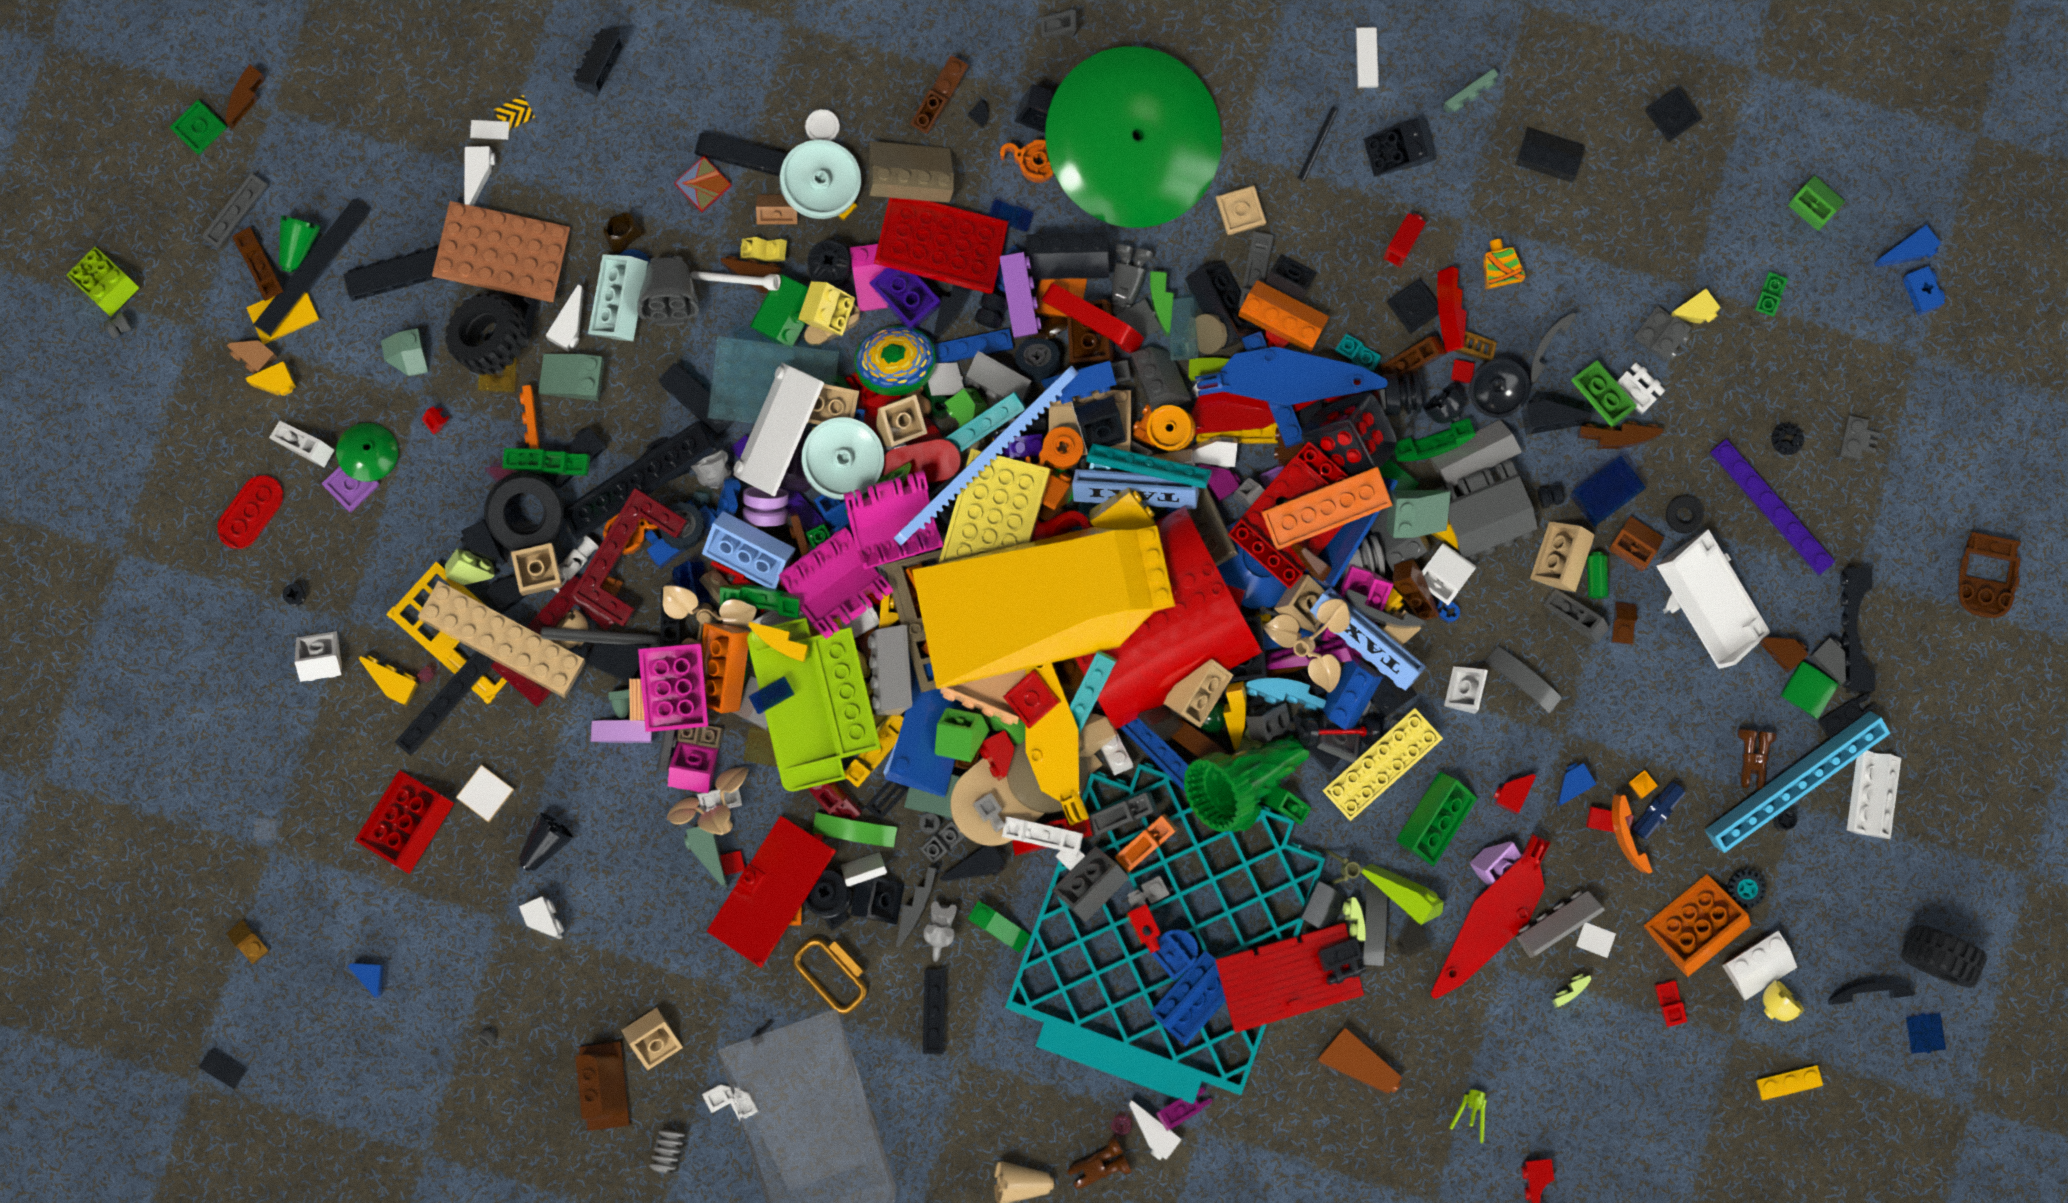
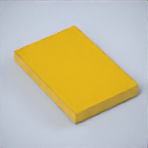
M306 292L271 337L257 327L255 328L262 344L265 345L319 321V317ZM274 297L246 307L253 324Z

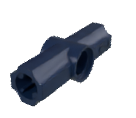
M1671 782L1658 798L1656 797L1647 807L1646 813L1632 830L1639 837L1647 840L1659 824H1662L1673 812L1672 809L1686 792L1679 785Z

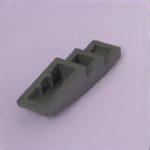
M928 867L925 886H916L912 906L904 905L896 943L898 948H901L910 936L925 909L933 887L936 868Z

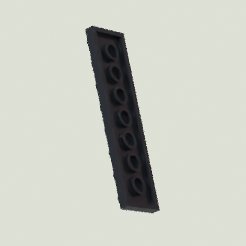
M696 421L565 507L563 510L564 517L573 537L578 541L618 515L634 488L648 495L714 452L701 424Z

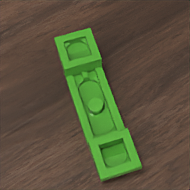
M816 812L812 833L853 842L894 847L897 827Z

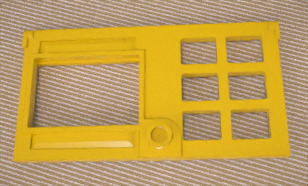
M435 562L386 615L390 619L392 618L441 663L456 674L468 661L455 650L460 642L442 632H439L432 641H429L418 631L424 622L419 619L412 626L400 615L409 604L421 612L422 607L414 601V598L423 589L431 594L433 590L427 584L436 574L450 585L449 587L485 605L465 586L446 578L445 569ZM483 675L472 690L488 705L507 681L501 678L495 685Z

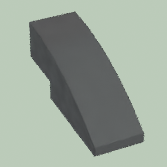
M1147 792L1089 817L1095 835L1098 836L1156 813L1158 809L1151 792Z

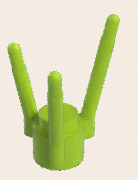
M1469 1090L1468 1095L1464 1094L1463 1102L1452 1120L1450 1129L1454 1128L1468 1103L1467 1107L1472 1108L1470 1126H1473L1476 1112L1480 1110V1143H1483L1485 1107L1487 1100L1484 1099L1486 1094L1476 1090Z

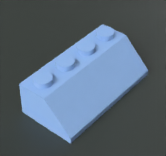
M723 511L712 524L702 554L765 587L777 589L781 581L778 575L785 568L789 567L796 548Z

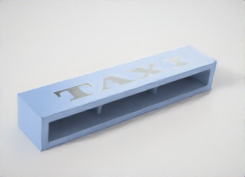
M1076 469L1072 482L1073 498L1076 502L1102 503L1128 487L1132 492L1135 490L1142 498L1141 503L1144 506L1182 508L1185 506L1186 509H1196L1199 497V489L1196 486L1138 473Z
M1331 587L1327 589L1311 608L1310 612L1317 619V611L1324 602L1331 599L1344 600L1348 605L1350 624L1345 631L1334 634L1343 638L1348 646L1355 648L1362 654L1365 660L1372 662L1382 674L1390 677L1396 686L1406 691L1426 666Z

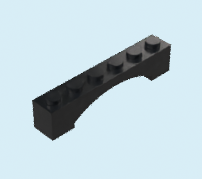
M1847 568L1840 575V586H1843L1840 604L1844 607V615L1842 614L1841 626L1845 630V635H1842L1841 639L1842 646L1845 647L1846 681L1843 683V688H1846V693H1872L1875 691V670H1870L1860 650L1857 635L1859 608L1865 593L1872 589V569Z

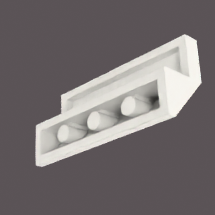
M1867 750L1856 758L1847 831L1891 839L1901 764L1900 757L1892 754H1878Z

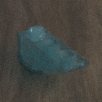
M1193 297L1173 299L1169 337L1171 361L1199 358Z

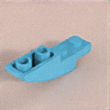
M1267 678L1244 683L1246 694L1254 697L1260 695L1265 697L1264 701L1271 704L1282 702L1286 697V701L1293 704L1299 702L1305 705V709L1316 712V710L1323 709L1326 700L1308 693L1310 685L1299 681Z

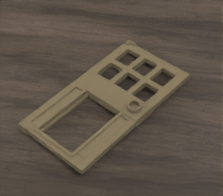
M942 549L883 565L888 583L893 589L891 594L900 624L907 625L908 650L921 693L937 688L935 680L927 681L923 665L931 663L930 657L921 659L916 642L926 640L922 618L918 619L903 567L935 559L938 564Z

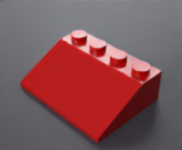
M399 770L354 841L410 874L454 803Z

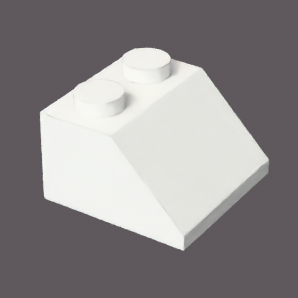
M337 631L296 638L295 665L300 682L341 675L342 661Z

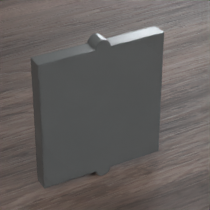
M1146 299L1114 316L1134 328L1144 338L1161 329L1154 316L1155 312H1152Z

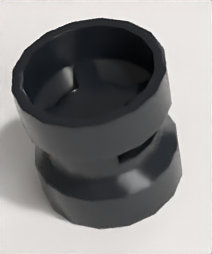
M1559 484L1552 485L1548 489H1538V498L1543 509L1550 507L1551 504H1563V495Z
M1785 809L1773 818V825L1778 831H1788L1797 824L1796 814L1789 809Z

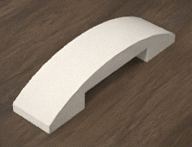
M1006 816L1002 837L1079 854L1083 834Z

